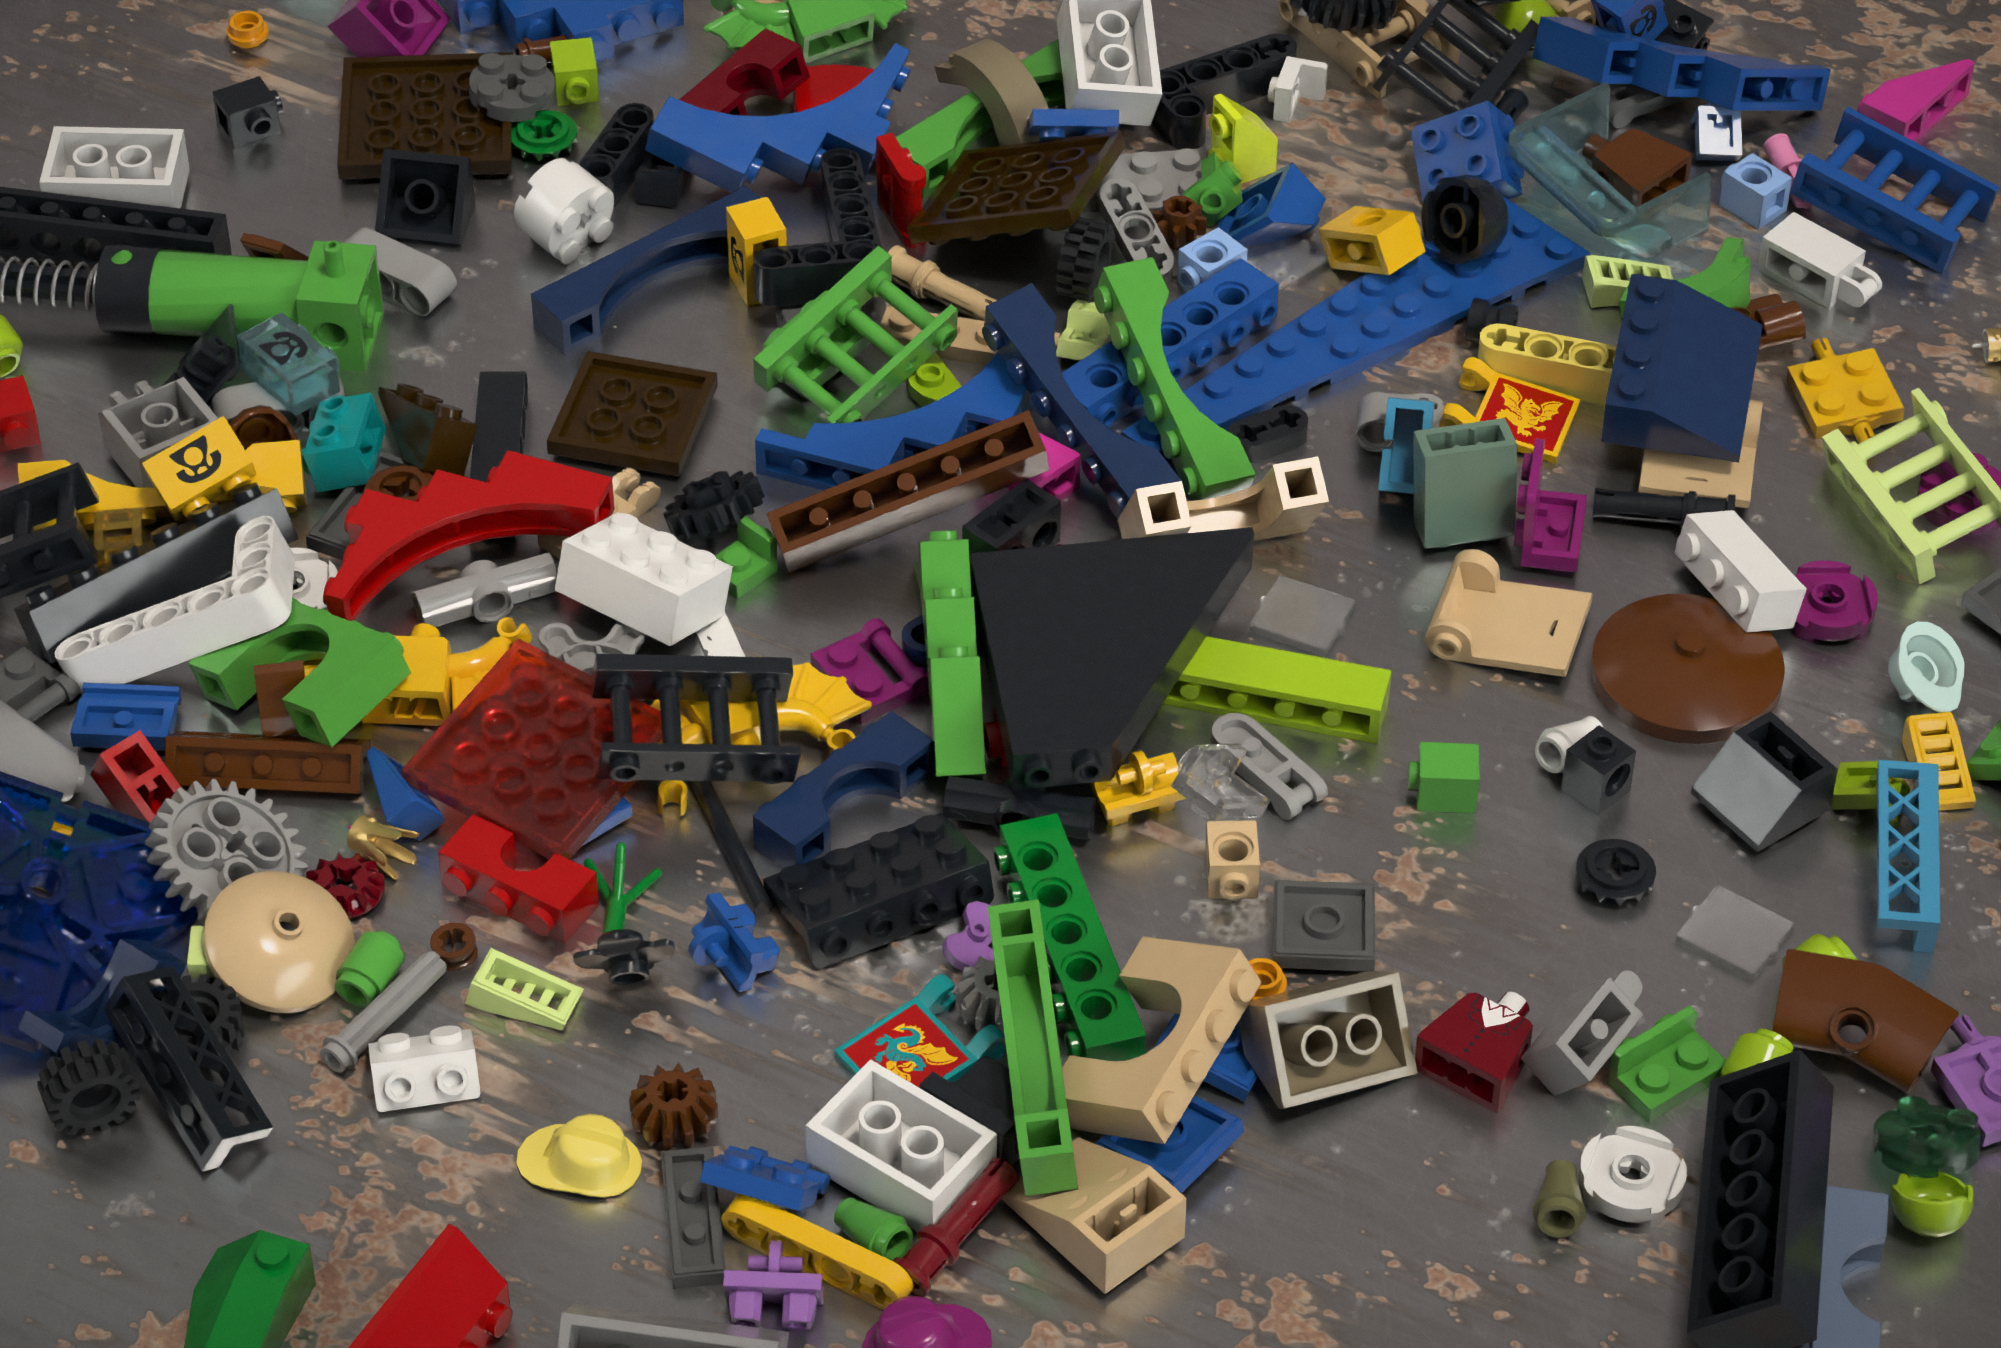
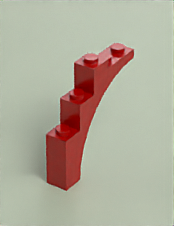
M507 450L499 466H494L490 470L487 482L437 469L428 486H422L419 490L416 502L365 489L357 505H352L346 514L344 529L345 532L349 533L350 544L344 552L342 566L336 577H330L325 585L323 603L327 605L328 612L332 615L349 621L356 620L364 607L391 581L417 564L450 549L486 539L517 535H559L571 537L612 515L615 509L612 477Z

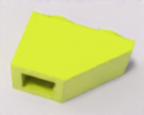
M1221 93L1213 96V111L1209 119L1212 131L1211 149L1208 150V156L1215 152L1222 162H1225L1227 159L1230 160L1243 177V181L1240 182L1241 184L1274 173L1277 165L1278 138L1255 113Z

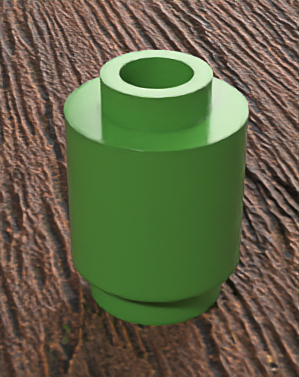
M367 931L362 933L337 970L336 976L338 980L335 983V990L339 996L351 1005L366 1008L389 986L405 961L399 941L384 931Z

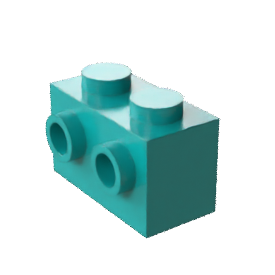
M372 393L347 397L337 395L320 401L314 421L310 422V434L306 447L302 449L304 472L312 476L318 492L366 484L373 476L386 431Z

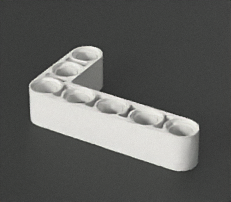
M261 516L254 518L241 526L236 533L232 577L72 635L61 642L56 648L55 658L64 673L78 684L81 690L80 696H82L83 682L125 684L273 630L283 624L291 613L295 565L294 554L272 517Z

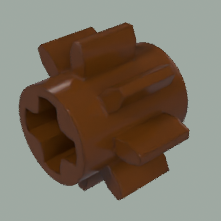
M1170 197L1163 201L1162 211H1153V218L1170 249L1179 250L1196 240L1197 235L1203 236L1206 234L1207 217L1202 216L1203 206L1201 204L1196 205L1195 201L1189 197Z

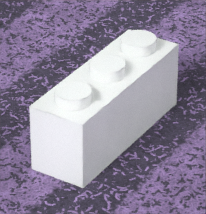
M1734 510L1687 514L1677 539L1674 553L1747 633L1793 628L1807 590L1806 587Z

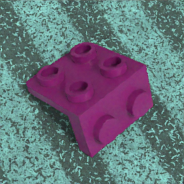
M1535 438L1533 453L1524 452L1521 480L1529 481L1528 485L1519 484L1516 512L1525 515V519H1516L1514 546L1522 547L1521 566L1577 572L1587 495L1541 490L1545 439Z

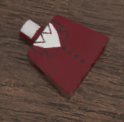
M1476 992L1467 993L1418 1034L1415 1050L1417 1071L1498 1114L1525 1065L1521 1057L1531 1046L1533 1025L1525 1018L1530 1011L1527 1001L1515 992H1506L1497 1003Z

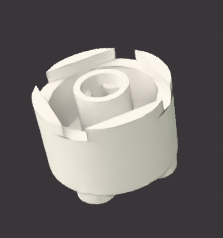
M565 158L552 160L541 167L527 182L533 188L528 193L526 199L519 195L515 204L514 222L516 226L564 264L572 263L580 254L581 249L591 242L601 243L606 240L614 226L610 220L614 208V195L612 191L573 160L569 162Z

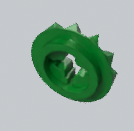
M538 110L536 111L535 118L512 123V150L520 151L522 158L536 156L539 162L543 157L548 156L557 159L559 153H570L572 144L578 142L575 122L561 112Z

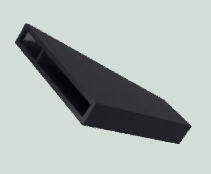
M1253 527L970 553L971 597H974L975 617L1013 790L1112 780L1116 771H1118L1252 569Z

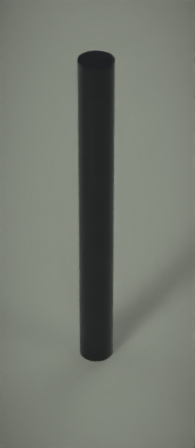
M689 781L755 914L758 916L768 914L773 909V903L712 782Z

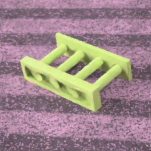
M1918 387L1911 391L1914 416L1859 444L1855 441L1849 443L1839 429L1822 436L1828 468L1920 585L1936 577L1933 557L1937 555V549L1994 520L2001 527V489L1950 427L1946 414L1938 401L1933 400L1930 402ZM1923 431L1935 445L1883 473H1880L1878 470L1872 472L1867 466L1866 460ZM1945 461H1948L1958 473V476L1905 503L1901 500L1895 502L1890 496V489ZM1970 490L1982 503V506L1929 533L1925 530L1918 532L1913 525V519Z

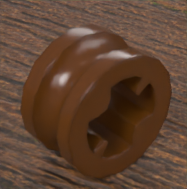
M448 923L436 929L431 936V950L437 952L446 963L447 971L467 969L477 959L476 937L473 930L467 925ZM456 943H462L463 948L456 951ZM452 944L453 951H445V946Z

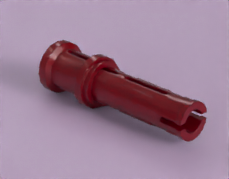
M993 1158L935 1225L923 1226L916 1234L917 1242L902 1258L896 1257L893 1262L907 1271L912 1278L914 1287L910 1295L925 1297L931 1290L930 1282L945 1266H952L959 1259V1246L990 1213L1000 1199L1019 1181L1017 1172L1009 1163L1004 1161L998 1169V1166L1002 1163L1001 1159Z

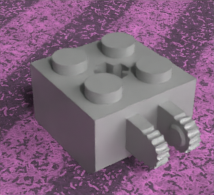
M184 377L156 389H153L146 380L137 382L134 385L135 398L127 400L120 391L111 393L108 396L111 408L98 413L104 447L136 487L154 488L146 475L142 465L143 462L218 419Z

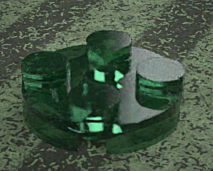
M1907 1096L1897 1101V1108L1882 1114L1874 1124V1152L1876 1153L1879 1150L1882 1153V1163L1901 1174L1920 1178L1938 1177L1939 1168H1949L1955 1166V1174H1958L1973 1167L1980 1156L1981 1134L1978 1129V1116L1973 1111L1967 1109L1954 1110L1948 1107L1929 1105L1928 1101L1921 1097Z

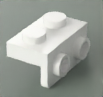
M442 1026L433 1029L430 1035L409 1038V1035L405 1033H392L380 1037L378 1042L368 1043L376 1108L379 1112L475 1099L481 1094L471 1029L461 1030L458 1026Z

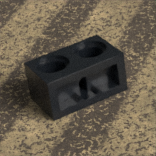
M1025 479L962 526V539H968L969 562L970 553L1055 546L1060 542L1061 501L1033 482Z

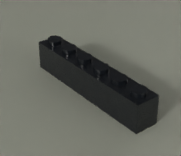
M257 482L242 486L231 493L233 496L232 500L220 506L217 503L204 505L191 513L192 520L180 526H177L176 523L164 525L150 533L152 540L136 547L135 543L117 548L109 553L110 561L96 568L94 565L69 573L67 575L69 581L54 589L52 585H46L25 595L27 602L14 608V611L33 653L45 662L53 664L57 662L54 654L56 648L68 637L200 589L231 574L236 533L241 526L254 518L270 516L275 520L287 544L298 540V535L278 489L259 486Z

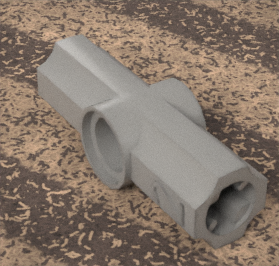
M549 552L499 567L489 560L475 561L462 570L458 579L411 592L419 624L426 623L437 627L471 616H475L481 622H496L510 613L513 604L557 592L555 591L557 571Z

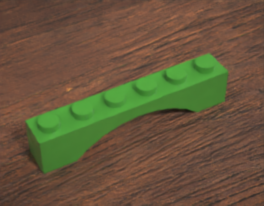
M1059 39L1026 59L1021 60L1040 88L1048 108L1065 104ZM972 91L895 137L902 148H908L913 164L920 165L926 170V185L922 189L923 200L933 193L961 153L967 150L979 136L994 126L986 107Z
M1153 257L1103 267L1098 286L1095 287L1093 293L1096 309L1100 314L1104 313L1110 326L1112 343L1117 350H1121L1125 358L1129 380L1134 386L1137 385L1144 399L1145 414L1150 422L1155 423L1159 431L1163 453L1166 458L1172 459L1178 472V477L1183 482L1185 496H1189L1191 501L1225 496L1251 487L1256 474L1239 438L1219 427L1200 412L1182 392L1170 372L1163 352L1161 337L1162 315L1170 292Z
M1039 899L987 906L1025 1196L1078 1189Z

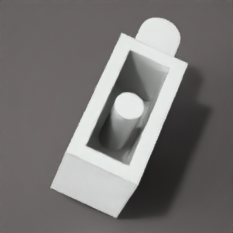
M1795 212L1791 213L1762 237L1757 270L1828 310L1840 300L1853 307H1861L1868 299L1882 289V281L1878 274L1863 266L1866 252L1864 249Z

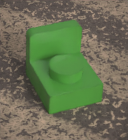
M746 516L740 519L741 522L737 524L738 540L715 555L716 559L733 566L728 593L736 599H739L778 571L776 538L768 528L759 526Z

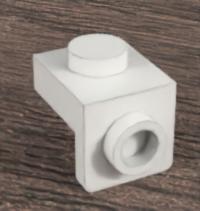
M1286 56L1279 78L1272 77L1269 85L1268 102L1274 103L1273 120L1290 123L1299 97L1317 101L1324 100L1328 69L1326 63Z

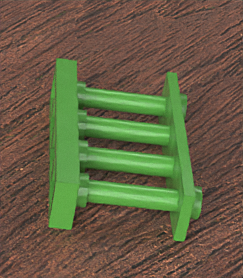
M878 245L753 358L754 382L768 392L778 382L784 383L787 381L828 415L826 423L863 422L873 409L937 350L944 351L954 342L958 334V309L950 304L936 318L891 282L892 256ZM880 296L922 331L906 346L902 345L860 311L861 307L869 299ZM841 325H850L891 359L873 375L829 339L830 335ZM810 353H819L860 388L842 404L799 369L798 365Z

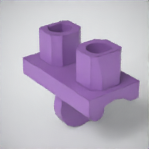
M771 1240L769 1256L749 1255L748 1271L724 1270L723 1288L726 1301H729L732 1324L756 1328L761 1327L763 1303L783 1304V1328L811 1330L817 1305H824L822 1274L802 1273L803 1257L783 1256V1242Z

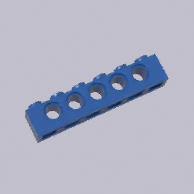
M1240 258L1166 305L1161 323L1162 345L1170 372L1178 383L1179 380L1199 367L1206 366L1213 358L1228 348L1238 345L1245 337L1262 326L1270 324L1277 317L1279 283ZM1112 341L1062 372L1063 378L1075 398L1093 417L1108 428L1112 427L1115 422L1133 410L1144 406V399L1138 386H1134L1129 380L1125 358L1121 350H1117L1114 347Z

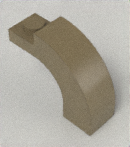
M986 38L966 48L951 52L948 55L949 60L934 66L938 82L964 86L978 96L992 119L1000 146L1040 141L1039 136H1028V118L1032 109H1049L1030 72L1005 46Z

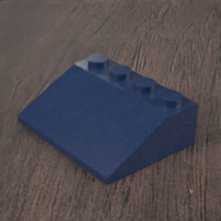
M1631 274L1605 403L1601 442L1739 463L1763 325L1677 280Z

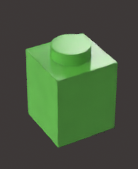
M1420 742L1418 761H1409L1408 791H1417V811L1476 813L1480 782L1479 744Z

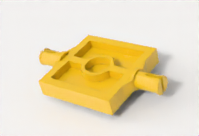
M1818 338L1811 344V350L1814 352L1817 360L1787 367V381L1816 440L1839 429L1843 435H1853L1858 443H1861L1875 436L1873 430L1879 426L1903 421L1904 406L1874 348L1837 356L1827 338H1822V344Z

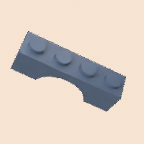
M1827 1185L1817 1340L1800 1345L1798 1348H1880L1881 1322L1859 1311L1846 1297L1841 1285L1859 1273L1879 1269L1887 1233L1889 1194Z

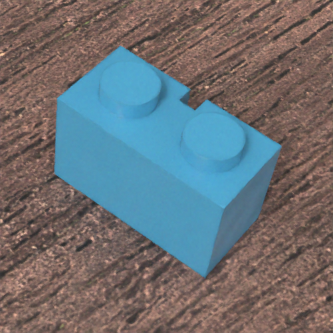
M1388 397L1384 440H1393V448L1383 447L1378 490L1414 494V431L1432 428L1435 401Z

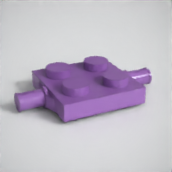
M1963 1015L1962 1019L1958 1016L1950 1029L1960 1040L1962 1046L1954 1052L1933 1058L1931 1073L1981 1146L1984 1147L2001 1141V1036H1981L1968 1015Z

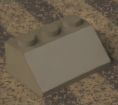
M1366 971L1251 1000L1238 1021L1244 1055L1280 1109L1418 1074L1399 972Z

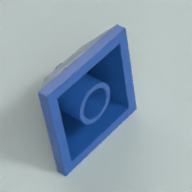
M1290 163L1243 189V202L1222 217L1216 228L1219 227L1247 249L1282 243L1297 234L1304 236L1317 226L1320 221L1318 215L1326 198L1293 163Z

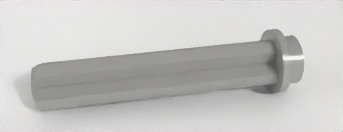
M435 951L422 953L340 1033L328 1035L323 1040V1048L320 1050L324 1063L338 1073L343 1072L345 1069H354L358 1064L357 1057L368 1047V1044L373 1043L446 972L447 965L440 958L439 954Z

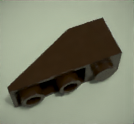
M398 383L396 390L379 387L378 396L403 459L425 471L436 472L438 469L464 476L477 424L463 418L462 409L443 404V399L424 394V390L403 383Z

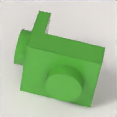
M1215 152L1200 162L1202 178L1183 193V196L1194 200L1196 205L1201 204L1203 206L1202 216L1207 217V226H1212L1243 202L1240 183L1243 181L1242 175L1230 160L1227 159L1225 162H1222Z

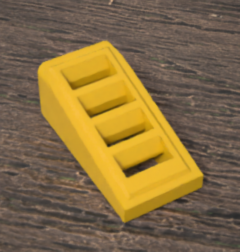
M1951 712L1907 717L1901 742L1908 762L1938 764V770L1950 769L1939 771V786L1956 785V788L1939 790V811L1975 808L1976 798L1953 714ZM1941 751H1943V753L1926 754V753H1930V752H1941Z

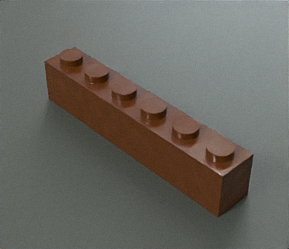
M1028 410L766 514L790 573L1025 479L1049 471L1047 451Z

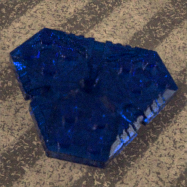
M0 771V1042L37 1053L39 1050L34 1047L35 1039L18 1029L26 1010L64 1011L72 1008L85 999L101 980L120 939L150 941L164 949L195 924L198 913L195 906L184 912L180 910L184 898L180 894L167 898L165 894L171 886L170 882L155 881L153 878L161 866L147 862V858L153 851V848L145 844V841L152 832L148 828L149 822L83 800L80 809L61 803L64 795L62 792ZM54 822L71 827L70 836L51 830ZM30 888H43L46 891H48L52 897H40L36 895ZM91 955L102 965L98 970L87 960Z

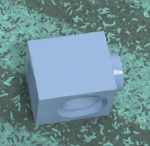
M1752 153L1738 163L1731 164L1724 171L1721 177L1722 189L1719 205L1759 230L1787 211L1792 177Z
M1218 227L1179 249L1177 283L1188 292L1238 259L1242 258L1247 262L1248 249Z

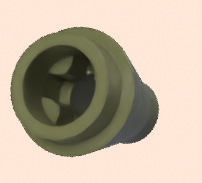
M1555 1160L1547 1165L1545 1178L1532 1210L1533 1217L1539 1228L1545 1234L1552 1237L1561 1238L1574 1234L1586 1217V1210L1577 1180V1168L1567 1160Z

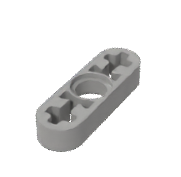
M1117 177L1107 180L1100 188L1099 211L1105 222L1114 226L1115 241L1126 262L1146 259L1147 252L1150 251V257H1153L1157 267L1162 266L1159 271L1167 285L1173 277L1174 255L1137 186L1125 178ZM1118 196L1121 201L1126 200L1125 214L1122 215L1123 208L1117 199L1111 200V197ZM1139 226L1144 228L1148 235L1143 239L1135 240L1129 238L1124 231L1129 227Z

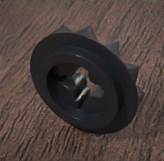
M1604 839L1591 843L1581 851L1576 862L1575 878L1581 880L1583 892L1596 893L1599 903L1606 898L1615 899L1619 906L1628 898L1639 902L1645 891H1652L1656 877V866L1650 854L1639 845L1622 839ZM1611 863H1614L1615 869H1618L1622 879L1615 880L1612 874L1608 873Z

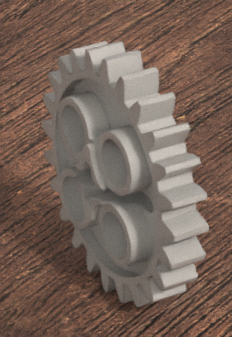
M212 779L205 789L197 781H194L187 791L181 787L178 788L171 799H165L148 827L152 832L145 841V844L153 848V851L147 858V862L161 866L153 878L155 881L170 882L171 886L165 894L167 898L179 894L184 898L180 910L184 912L192 906L198 908V920L200 922L205 920L213 901L219 893L235 880L263 871H282L302 876L308 868V864L299 860L306 851L305 846L292 843L299 830L296 828L285 829L282 825L288 816L287 813L273 815L269 811L273 800L269 798L259 804L255 801L256 794L253 788L249 789L245 796L240 795L234 781H231L225 791L221 790L216 779Z

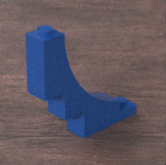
M1541 16L1532 57L1600 84H1633L1665 97H1698L1732 111H1822L1831 69L1820 65H1789L1775 59L1733 55L1664 43L1607 29L1573 17Z
M997 351L984 369L968 383L951 394L910 412L863 422L813 423L805 439L762 428L755 439L756 474L824 491L1029 410L1032 413L1034 405L1029 391L1023 383L1019 385L1012 379L1005 359Z

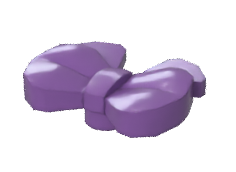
M979 901L967 904L962 914L966 924L964 931L950 934L942 944L943 956L961 971L964 970V967H975L979 956L989 961L994 960L993 950L989 947L992 938L987 906H991L990 904Z

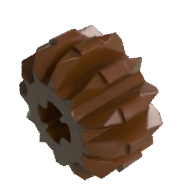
M679 1062L670 1071H665L657 1064L654 1077L640 1075L637 1089L632 1090L629 1097L630 1112H632L631 1122L635 1133L644 1135L648 1147L663 1142L666 1150H671L674 1144H683L686 1148H691L694 1138L708 1140L711 1125L716 1124V1119L718 1118V1103L715 1102L716 1090L712 1081L704 1080L699 1068L685 1073Z

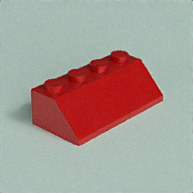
M448 1224L348 1348H486L494 1337L499 1338L505 1333L511 1322L513 1311L510 1307L508 1283L459 1228Z

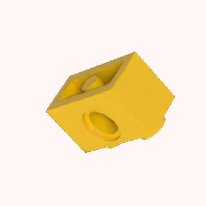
M1353 206L1318 229L1329 266L1333 269L1391 275L1426 252L1420 234V226L1416 221L1414 212Z

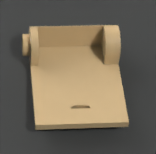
M1750 400L1739 463L1644 449L1638 492L1684 496V492L1689 493L1690 490L1696 491L1698 496L1727 498L1729 494L1736 495L1735 507L1749 509L1763 401Z
M1476 549L1463 550L1456 555L1427 629L1425 643L1434 655L1444 660L1566 677L1593 600L1592 593L1500 580L1498 563L1492 556ZM1553 628H1555L1554 634L1551 636Z

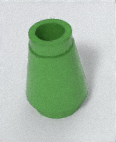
M852 1197L843 1200L835 1211V1224L855 1244L891 1261L896 1257L902 1258L908 1252L912 1243L913 1233L907 1226L904 1217L858 1201Z

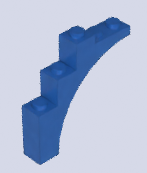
M438 0L460 35L500 24L514 46L517 43H521L522 39L527 37L530 41L556 37L565 34L568 40L592 37L596 62L614 57L615 45L684 25L683 0Z
M895 43L881 64L859 85L830 102L801 112L774 116L731 115L702 109L669 96L650 128L645 151L731 193L743 188L746 182L753 185L762 166L803 186L810 171L815 174L819 173L821 169V156L826 151L836 148H847L857 152L860 156L864 175L867 176L874 161L876 162V137L887 134L891 124L890 121L886 120L894 104V101L890 100L889 97L893 90L902 91L911 73V69L905 67L910 50Z

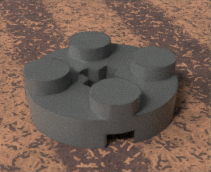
M486 53L479 58L478 66L471 72L469 97L471 103L476 108L477 103L486 108L487 116L506 122L527 121L536 117V110L546 105L547 111L552 106L555 97V79L552 72L547 68L546 59L540 55L520 56ZM508 87H516V89L511 90Z

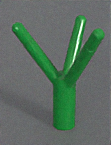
M619 842L616 845L612 891L593 860L587 858L583 862L585 867L597 872L598 890L607 903L603 934L612 930L624 929L627 906L662 875L661 869L655 868L624 894L626 845L623 842Z

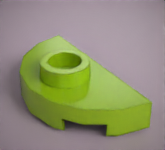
M936 352L906 379V387L910 397L921 407L929 405L962 387Z

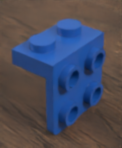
M1489 101L1442 116L1413 128L1411 136L1423 200L1427 192L1435 190L1439 184L1436 182L1441 178L1473 175L1487 180L1508 200L1523 195L1520 179L1524 177V169L1519 156L1515 154L1513 140L1517 138L1515 123L1510 115L1504 114Z

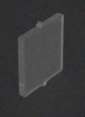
M1296 236L1290 239L1245 247L1248 249L1247 262L1279 283L1278 297L1329 266L1326 256L1311 247L1308 240H1301Z
M1280 575L1267 597L1263 596L1260 598V608L1249 624V631L1326 657L1338 635L1345 634V623L1356 606V600Z
M1717 884L1700 906L1692 907L1691 917L1676 934L1675 942L1753 981L1770 958L1776 959L1778 957L1779 947L1793 931L1794 923Z

